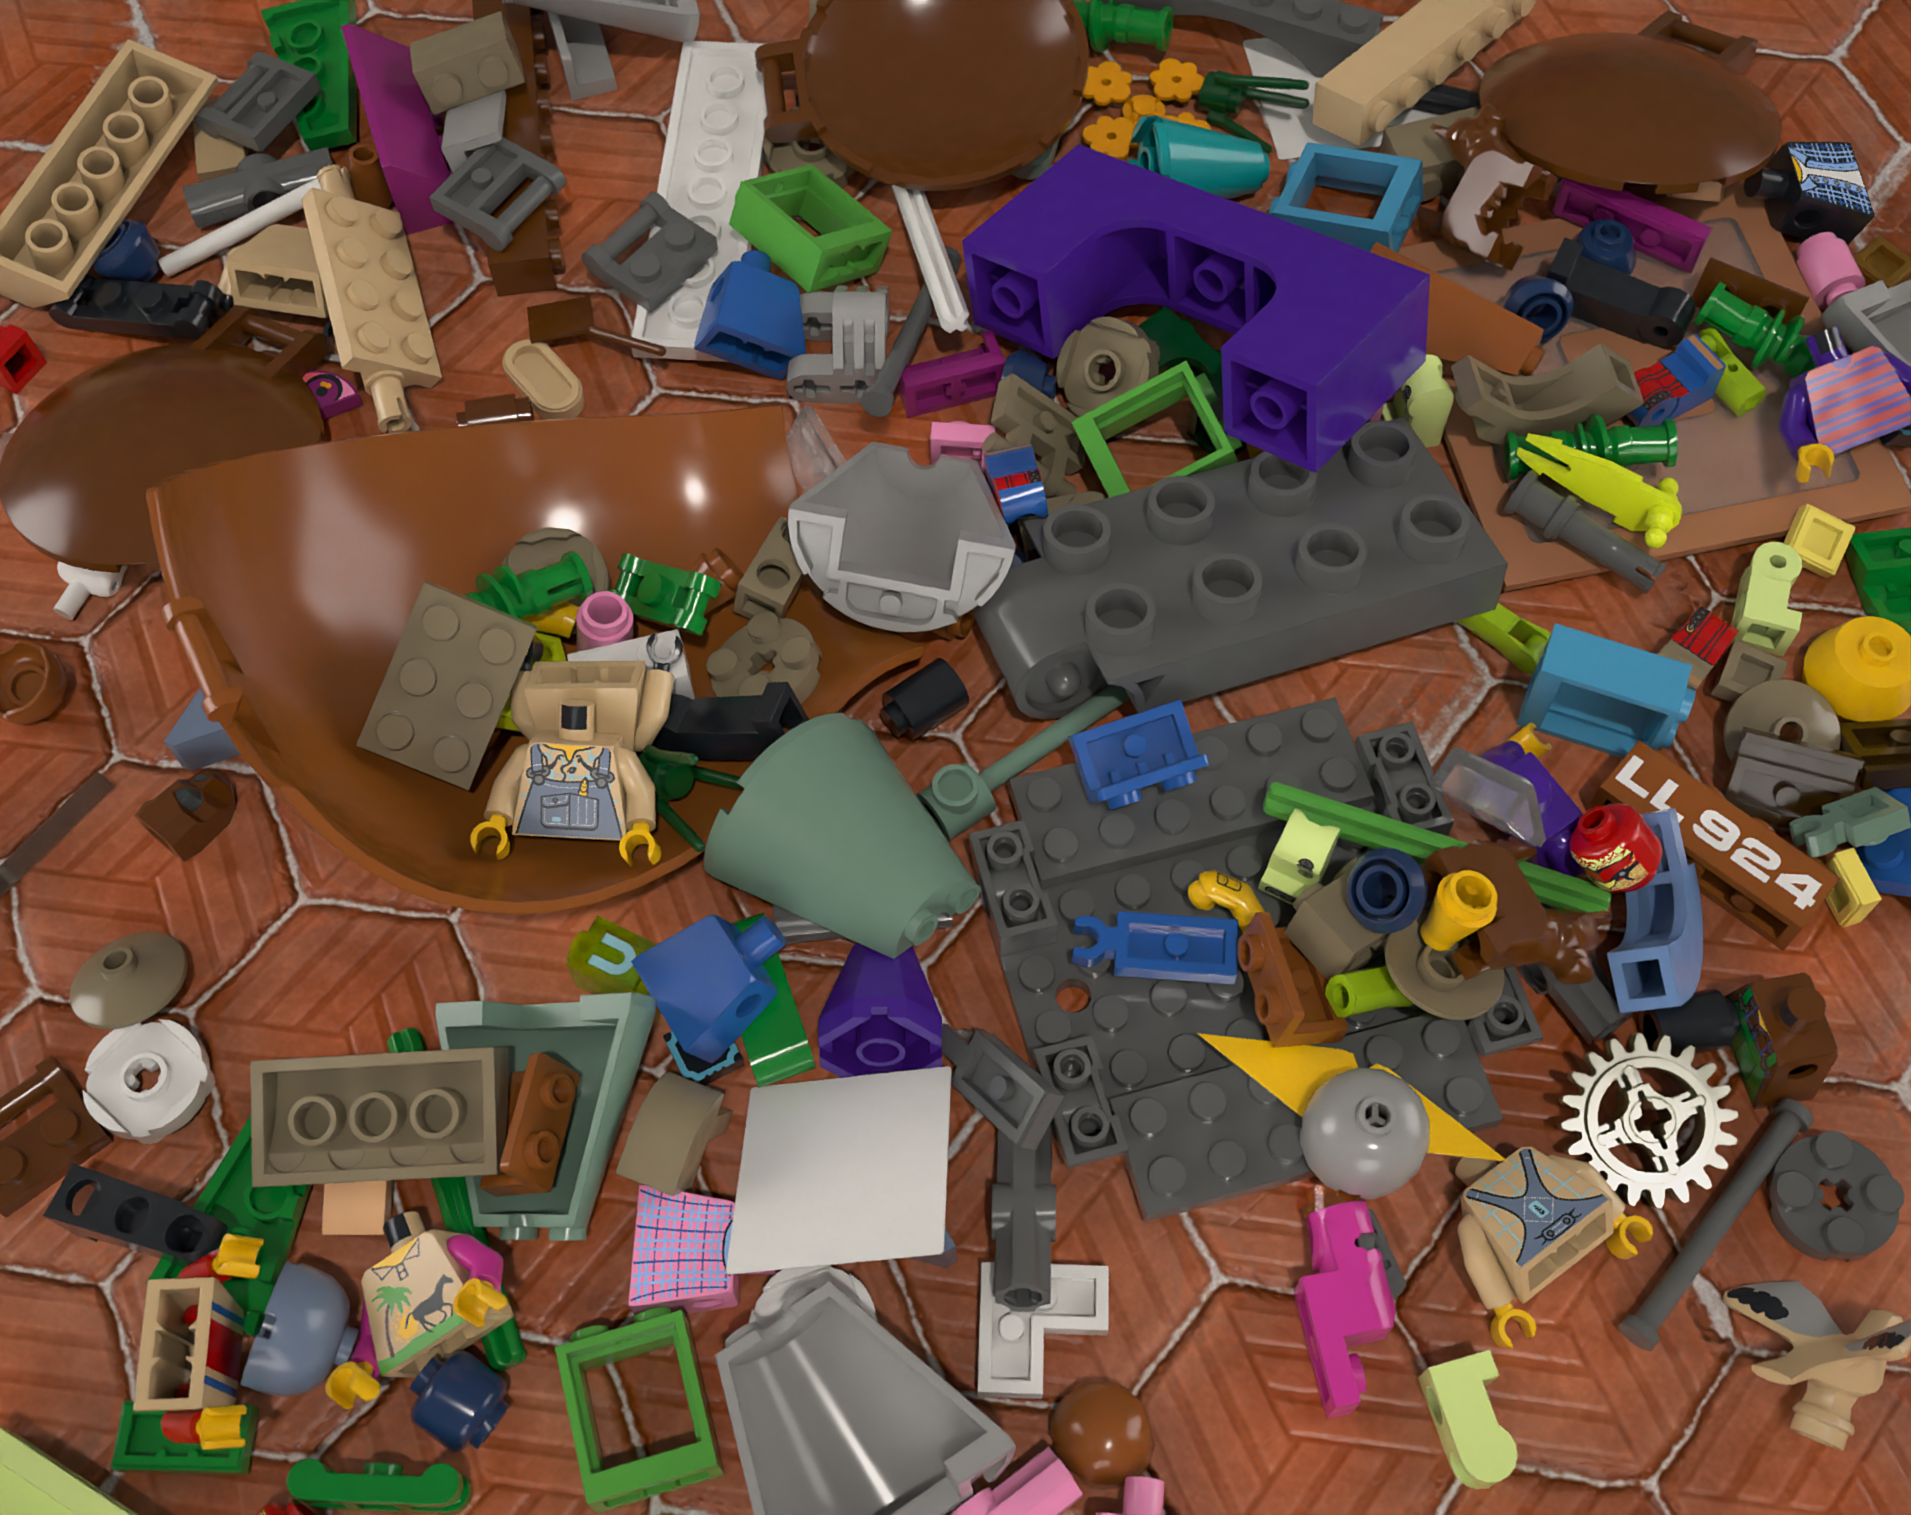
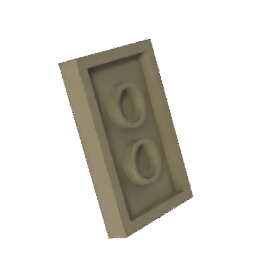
M425 580L356 746L469 790L538 626Z

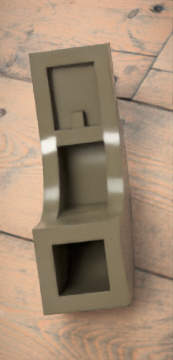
M1601 343L1558 369L1533 376L1506 375L1469 355L1451 366L1457 385L1454 391L1456 401L1467 415L1472 416L1478 438L1504 445L1506 432L1515 431L1516 437L1527 436L1528 433L1536 435L1549 434L1550 431L1558 430L1574 432L1576 423H1581L1583 428H1585L1587 419L1591 414H1600L1605 425H1608L1644 404L1630 361Z

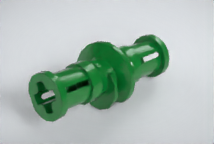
M1072 0L1083 21L1087 39H1090L1091 47L1095 52L1103 53L1106 51L1112 40L1123 44L1134 42L1156 45L1157 51H1167L1174 24L1172 7L1165 6L1159 11L1136 8L1132 4L1123 3L1119 5L1118 0H1109L1108 4L1103 3V0H1090V2L1086 0Z
M1721 281L1715 286L1693 320L1699 326L1702 322H1705L1731 337V341L1735 344L1753 350L1754 355L1750 368L1754 371L1768 360L1779 365L1785 373L1794 378L1816 369L1805 338L1810 336L1800 334L1805 321L1804 316L1798 314L1783 324L1786 310L1781 309L1772 318L1761 307L1757 305L1752 306L1724 290L1726 284Z
M1591 414L1587 419L1585 428H1583L1581 423H1576L1574 432L1558 430L1541 435L1563 440L1562 444L1612 461L1624 468H1630L1631 465L1663 463L1664 467L1667 468L1675 467L1677 463L1678 438L1673 418L1664 419L1661 425L1640 427L1619 425L1606 429L1600 414ZM1515 431L1506 432L1504 437V461L1508 480L1518 479V474H1525L1533 470L1516 455L1518 447L1569 467L1564 462L1527 442V436L1516 437Z
M569 551L562 554L561 561L538 570L530 569L515 575L508 565H500L493 569L492 576L488 573L478 574L475 580L477 592H469L464 594V596L522 619L527 616H538L548 612L551 607L573 598L584 601L593 594V586L588 569L582 558L575 551Z

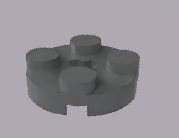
M1833 1130L1825 1131L1819 1136L1803 1138L1792 1144L1780 1156L1767 1175L1766 1188L1770 1186L1769 1198L1772 1204L1768 1210L1772 1223L1790 1245L1801 1253L1824 1261L1828 1258L1837 1260L1848 1259L1846 1262L1860 1260L1880 1248L1888 1241L1896 1229L1899 1209L1904 1203L1902 1186L1892 1177L1883 1161L1864 1145L1849 1139L1841 1132ZM1824 1183L1829 1187H1837L1844 1194L1843 1199L1847 1204L1846 1211L1839 1206L1832 1208L1830 1211L1826 1209L1820 1202L1825 1194L1818 1187L1819 1184Z

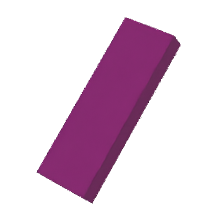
M1564 178L1552 214L1584 228L1589 223L1599 219L1618 221L1630 230L1635 250L1688 273H1692L1698 263L1713 229L1625 190L1617 191L1595 187Z

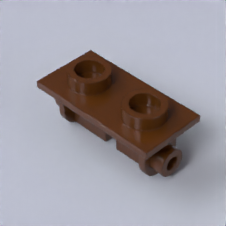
M1711 257L1692 295L1696 307L1701 309L1715 286L1721 281L1726 284L1724 290L1752 306L1757 305L1761 307L1772 318L1781 309L1786 310L1783 324L1787 323L1794 316L1801 314L1809 300L1808 296Z

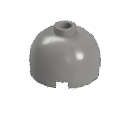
M1358 1067L1332 1076L1313 1093L1302 1116L1300 1146L1308 1167L1325 1186L1337 1192L1341 1189L1352 1195H1361L1359 1198L1376 1199L1397 1192L1419 1171L1429 1149L1430 1120L1421 1098L1405 1080L1383 1069Z

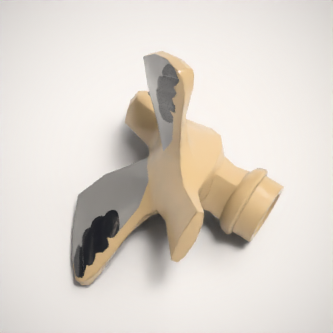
M1799 1281L1743 1285L1728 1290L1723 1295L1725 1305L1776 1331L1791 1343L1793 1349L1786 1356L1752 1365V1371L1756 1375L1773 1383L1793 1385L1805 1380L1808 1381L1807 1392L1802 1401L1797 1402L1792 1408L1795 1414L1790 1429L1821 1444L1843 1451L1848 1436L1854 1435V1426L1850 1422L1851 1408L1859 1397L1877 1392L1883 1384L1887 1361L1906 1358L1911 1351V1319L1903 1322L1901 1316L1892 1311L1870 1310L1856 1331L1845 1335L1842 1334L1820 1299Z

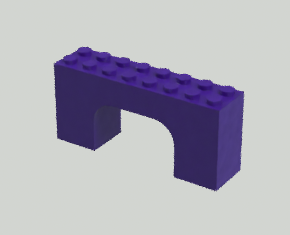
M1079 144L962 240L974 325L988 331L992 330L993 333L1052 359L1060 354L1064 342L1075 330L1081 331L1086 325L1093 323L1090 322L1091 320L1102 317L1114 309L1134 304L1166 306L1234 334L1221 347L1224 433L1315 473L1426 361L1430 274Z

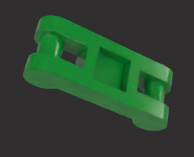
M623 553L617 566L621 574L615 588H609L608 592L621 596L631 608L633 617L702 636L708 621L703 618L710 599H717L722 583L696 571L688 572Z
M308 1458L295 1463L287 1476V1488L290 1494L296 1499L321 1510L456 1514L465 1510L473 1497V1486L470 1480L452 1466L444 1463L430 1466L422 1476H403V1466L389 1463H365L363 1474L337 1473L320 1461Z

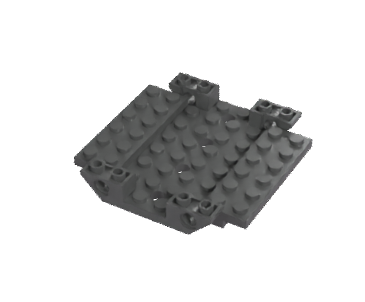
M1335 697L1195 732L1192 735L1199 755L1207 754L1210 763L1208 766L1194 770L1197 781L1168 791L1163 790L1161 782L1140 788L1142 800L1109 810L1106 800L1089 803L1076 762L1009 779V792L1019 821L968 834L977 881L981 889L980 895L984 914L1029 1064L1064 1095L1049 1124L1052 1137L1068 1170L1121 1156L1125 1171L1129 1170L1145 1223L1315 1177L1316 1175L1308 1167L1300 1146L1302 1117L1197 1034L1271 1041L1266 1025H1263L1257 1017L1255 1010L1256 995L1248 972L1244 971L1239 964L1238 954L1237 977L1234 984L1114 976V959H1103L1099 964L1091 967H1082L1072 963L1074 947L1091 948L1096 945V941L1092 936L1074 934L1075 918L1093 916L1100 919L1107 927H1116L1118 911L1235 919L1229 909L1215 904L1210 910H1199L1188 897V887L1192 882L1199 880L1200 873L1216 870L1247 883L1252 888L1264 911L1270 913L1275 928L1288 927L1297 912L1293 905L1258 889L1271 855L1288 822L1269 816L1263 810L1267 790L1273 782H1279L1448 836L1454 820L1413 721L1358 735L1356 740L1358 753ZM1338 838L1330 863L1320 883L1324 887L1333 882L1335 875L1349 861L1356 857H1361L1374 849ZM1238 925V941H1239V938L1243 935V932L1241 931V929H1240V927H1239V925ZM1385 952L1358 970L1385 964ZM1515 967L1504 969L1505 981L1500 998L1489 1011L1479 1017L1467 1020H1451L1428 1013L1417 1005L1385 1008L1346 1017L1345 1020L1349 1030L1340 1042L1311 1044L1309 1046L1343 1049L1353 1053L1358 1067L1369 1068L1379 1064L1389 1068L1471 1133L1497 1127L1503 1120L1477 1052L1482 1057L1541 1042L1544 1037ZM1066 988H1079L1088 995L1090 1004L1080 1012H1068L1057 1003L1056 997Z

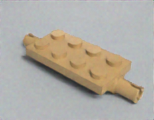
M328 165L323 167L317 174L321 190L312 187L301 200L342 369L361 373L365 391L373 398L379 430L383 433L388 430L389 434L404 432L412 425V418L409 414L403 392L404 388L411 385L432 388L442 378L401 216L399 212L355 200L349 170L343 166L340 173V165Z

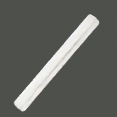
M893 185L895 197L941 327L948 333L956 329L963 332L969 325L967 321L969 311L926 194L922 190Z

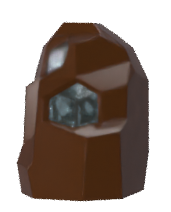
M219 770L200 771L189 779H178L155 799L144 802L135 814V818L158 842L176 857L186 861L201 852L230 824L237 807L234 786Z

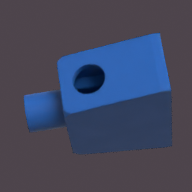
M758 250L745 252L741 256V261L731 262L712 284L694 342V349L782 380L787 375L789 361L798 355L806 354L799 288L794 282L771 273V258L767 253Z
M715 914L706 916L641 953L631 963L650 995L656 998V1005L684 1052L713 1063L720 1058L776 997L777 987L762 963L787 943L777 926L766 916L761 917L744 932H741L737 926Z

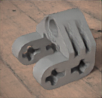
M838 285L834 292H810L799 295L805 339L833 341V354H802L792 358L788 363L786 390L788 394L794 399L809 403H861V397L865 389L870 385H874L887 359L886 344L890 328L891 311L889 286H879L876 292H869V286H858L856 291H849L848 286Z

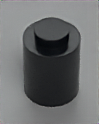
M937 658L883 693L882 698L885 706L880 709V714L889 730L895 736L900 737L904 734L910 740H915L968 705L969 696L955 670L944 659Z
M1715 988L1694 992L1693 996L1682 1006L1638 1011L1639 1031L1645 1037L1648 1049L1652 1050V1046L1658 1036H1670L1672 1056L1679 1049L1688 1045L1695 1047V1054L1729 1048L1733 1043L1734 1034H1737L1740 1030L1739 1013L1734 1002L1730 998H1724L1722 993Z

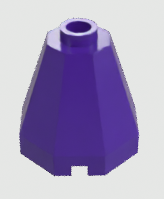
M860 943L852 947L819 1017L818 1044L820 1048V1067L841 1078L942 1067V1016L913 946L895 959Z

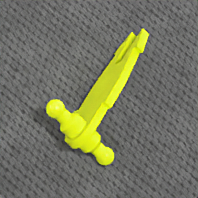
M1528 433L1526 441L1569 465V467L1518 447L1516 455L1539 476L1542 473L1546 474L1584 501L1613 514L1614 523L1630 531H1647L1644 538L1646 545L1650 548L1656 549L1664 546L1667 541L1666 534L1680 522L1682 506L1676 496L1679 486L1673 478L1661 479L1656 489L1642 482V476L1612 461L1562 444L1563 440Z

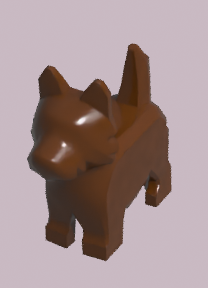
M1489 103L1485 104L1475 116L1458 118L1448 128L1434 123L1431 125L1430 128L1443 140L1453 158L1464 167V174L1444 212H1436L1419 206L1416 214L1420 221L1419 229L1421 232L1429 231L1431 237H1445L1451 244L1462 251L1512 271L1524 247L1515 242L1505 244L1502 229L1509 228L1510 218H1517L1518 208H1523L1525 198L1530 197L1547 201L1558 178L1551 172L1544 170V168L1526 162L1508 143L1500 139L1506 127L1505 118L1493 104Z
M1510 836L1507 841L1498 839L1493 843L1489 840H1475L1464 848L1456 846L1443 848L1433 852L1424 860L1426 865L1420 867L1426 877L1429 889L1426 904L1434 899L1439 883L1445 876L1463 870L1476 871L1484 875L1496 889L1497 910L1494 919L1486 926L1466 936L1470 943L1452 955L1465 980L1475 978L1486 970L1506 969L1531 963H1540L1547 966L1554 973L1555 978L1564 984L1588 983L1594 977L1591 956L1597 949L1600 941L1597 927L1613 917L1606 910L1590 913L1574 909H1545L1518 866V863L1535 857L1537 849L1525 842L1519 841L1513 836Z

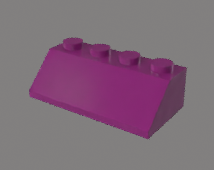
M352 24L341 26L380 164L396 209L400 213L405 234L409 235L454 223V221L434 211L430 196L453 172L452 170L448 171V162L441 150L443 134L437 135L436 130L444 128L441 114L433 115L412 71L410 47Z

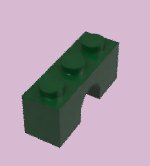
M1165 306L1138 325L1147 337L1154 340L1159 346L1158 375L1184 361H1187L1195 377L1205 373L1219 400L1211 405L1219 422L1224 419L1221 351L1213 349L1198 335L1190 322L1180 319ZM1191 404L1187 435L1208 454H1211L1216 449ZM1241 441L1242 446L1234 450L1236 456L1247 448L1246 442Z

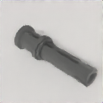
M1530 470L1509 498L1503 511L1509 515L1516 512L1543 530L1542 536L1548 540L1553 539L1556 541L1561 537L1647 594L1656 581L1638 570L1637 567H1641L1658 578L1667 567V564L1661 563L1596 520L1579 511L1578 509L1581 504L1577 502V498L1572 495L1566 498L1559 495L1538 481V474Z

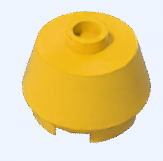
M1865 616L1843 623L1820 634L1810 644L1804 658L1802 683L1818 691L1830 703L1839 723L1894 719L1904 713L1911 705V636L1896 623L1880 617Z

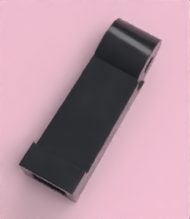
M1564 237L1546 278L1561 282L1571 293L1573 298L1571 317L1638 342L1648 343L1661 348H1672L1683 340L1696 309L1695 302L1688 293L1675 287H1657L1583 257L1580 254L1584 245Z
M788 682L767 683L762 695L705 697L692 700L680 694H672L669 716L651 745L664 750L695 754L699 760H756L771 744L785 734L782 728H788L790 731L810 719Z
M74 1163L71 1165L43 1215L78 1237L95 1242L101 1240L170 1261L182 1267H186L206 1254L219 1249L224 1235L227 1234L230 1228L225 1223L208 1214L182 1205L183 1202ZM90 1184L95 1188L81 1214L74 1215L72 1203L75 1195L81 1188Z

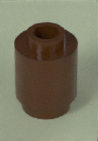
M515 393L465 400V411L456 413L458 426L534 421L529 396L516 398Z

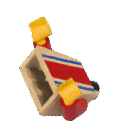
M225 1234L219 1249L187 1265L181 1270L177 1279L148 1280L133 1411H165L161 1420V1428L164 1436L173 1443L201 1444L203 1450L240 1448L245 1445V1439H241L240 1419L242 1414H246V1406L234 1405L238 1392L244 1313L242 1308L225 1289L223 1282L229 1280L232 1276L249 1279L257 1277L260 1265L255 1264L258 1250L264 1243V1239Z

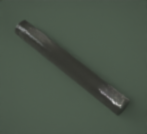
M96 771L0 865V898L114 787L110 781Z

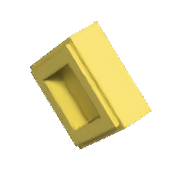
M1805 504L1798 508L1783 543L1791 546L1798 552L1802 559L1803 568L1824 578L1835 576L1856 527L1810 504Z
M1853 847L1834 853L1825 864L1827 870L1841 878L1825 900L1842 928L1860 923L1882 900Z

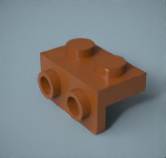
M1256 912L1245 932L1239 938L1237 954L1241 968L1248 972L1256 995L1255 1010L1257 1017L1263 1025H1266L1273 1048L1340 1042L1349 1028L1345 1018L1336 1016L1325 996L1326 985L1329 981L1284 934L1287 927L1275 928L1269 912Z
M544 1053L531 1054L525 1071L511 1072L508 1081L506 1139L500 1162L501 1174L482 1175L480 1189L495 1197L551 1192L580 1080L579 1074Z

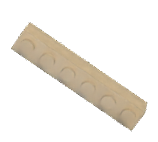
M1422 0L1315 82L1312 124L1360 147L1377 132L1383 131L1403 111L1413 107L1433 87L1442 84L1448 75L1463 63L1472 60L1478 51L1493 39L1499 38L1522 16H1527L1533 9L1536 0Z

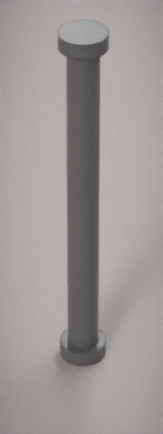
M945 246L952 268L956 274L961 265V256L954 248ZM924 282L874 385L868 386L861 397L863 409L873 416L883 417L890 413L895 402L893 393L935 308L926 282Z
M1782 1098L1773 1110L1776 1117L1635 1316L1626 1315L1620 1323L1619 1330L1633 1344L1647 1351L1654 1349L1660 1340L1657 1331L1772 1170L1780 1156L1798 1132H1806L1814 1122L1812 1113L1801 1103L1789 1098Z

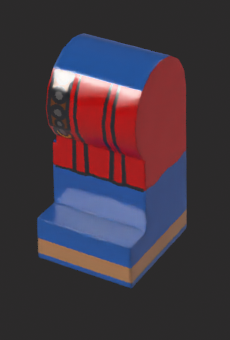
M1696 333L1681 341L1676 352L1649 368H1641L1634 372L1644 404L1629 412L1626 416L1636 427L1660 425L1664 419L1677 418L1713 398L1726 365Z
M1031 443L983 453L990 490L1007 525H1011L1015 520L1024 517H1048L1045 491Z

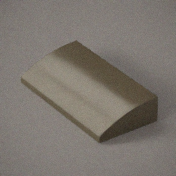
M508 1047L250 1061L252 1187L501 1174L500 1162L505 1147L508 1112Z

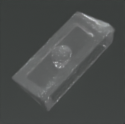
M810 405L803 407L787 434L786 440L793 474L804 493H806L846 461L814 408H811Z
M1454 747L1431 778L1432 785L1462 811L1534 847H1541L1546 838L1536 791L1530 780L1460 747Z

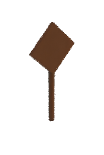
M590 296L527 307L531 344L587 333L590 336L658 356L666 354L664 346L594 326Z

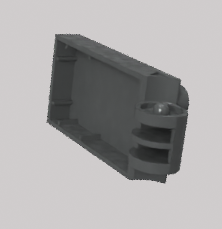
M1400 417L1389 421L1365 423L1316 473L1264 451L1255 458L1189 476L1168 477L1150 487L1084 505H1066L1048 514V517H1037L1023 521V525L1041 558L1010 568L994 595L982 607L977 605L973 613L984 640L992 650L999 670L1007 680L1010 693L1018 709L1027 716L1039 719L1063 717L1107 688L1109 684L1124 687L1136 711L1140 713L1181 699L1182 702L1494 610L1497 607L1508 563L1406 418Z

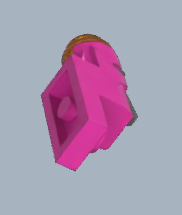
M1322 1183L1305 1192L1308 1205L1303 1208L1310 1234L1312 1271L1319 1270L1320 1273L1301 1277L1293 1293L1326 1419L1352 1414L1361 1403L1359 1394L1366 1392L1365 1375L1359 1356L1356 1353L1348 1354L1347 1347L1386 1338L1394 1325L1396 1314L1394 1300L1405 1289L1406 1281L1386 1241L1387 1238L1374 1211L1368 1209L1366 1200L1359 1198L1361 1195H1352L1341 1189L1337 1192Z

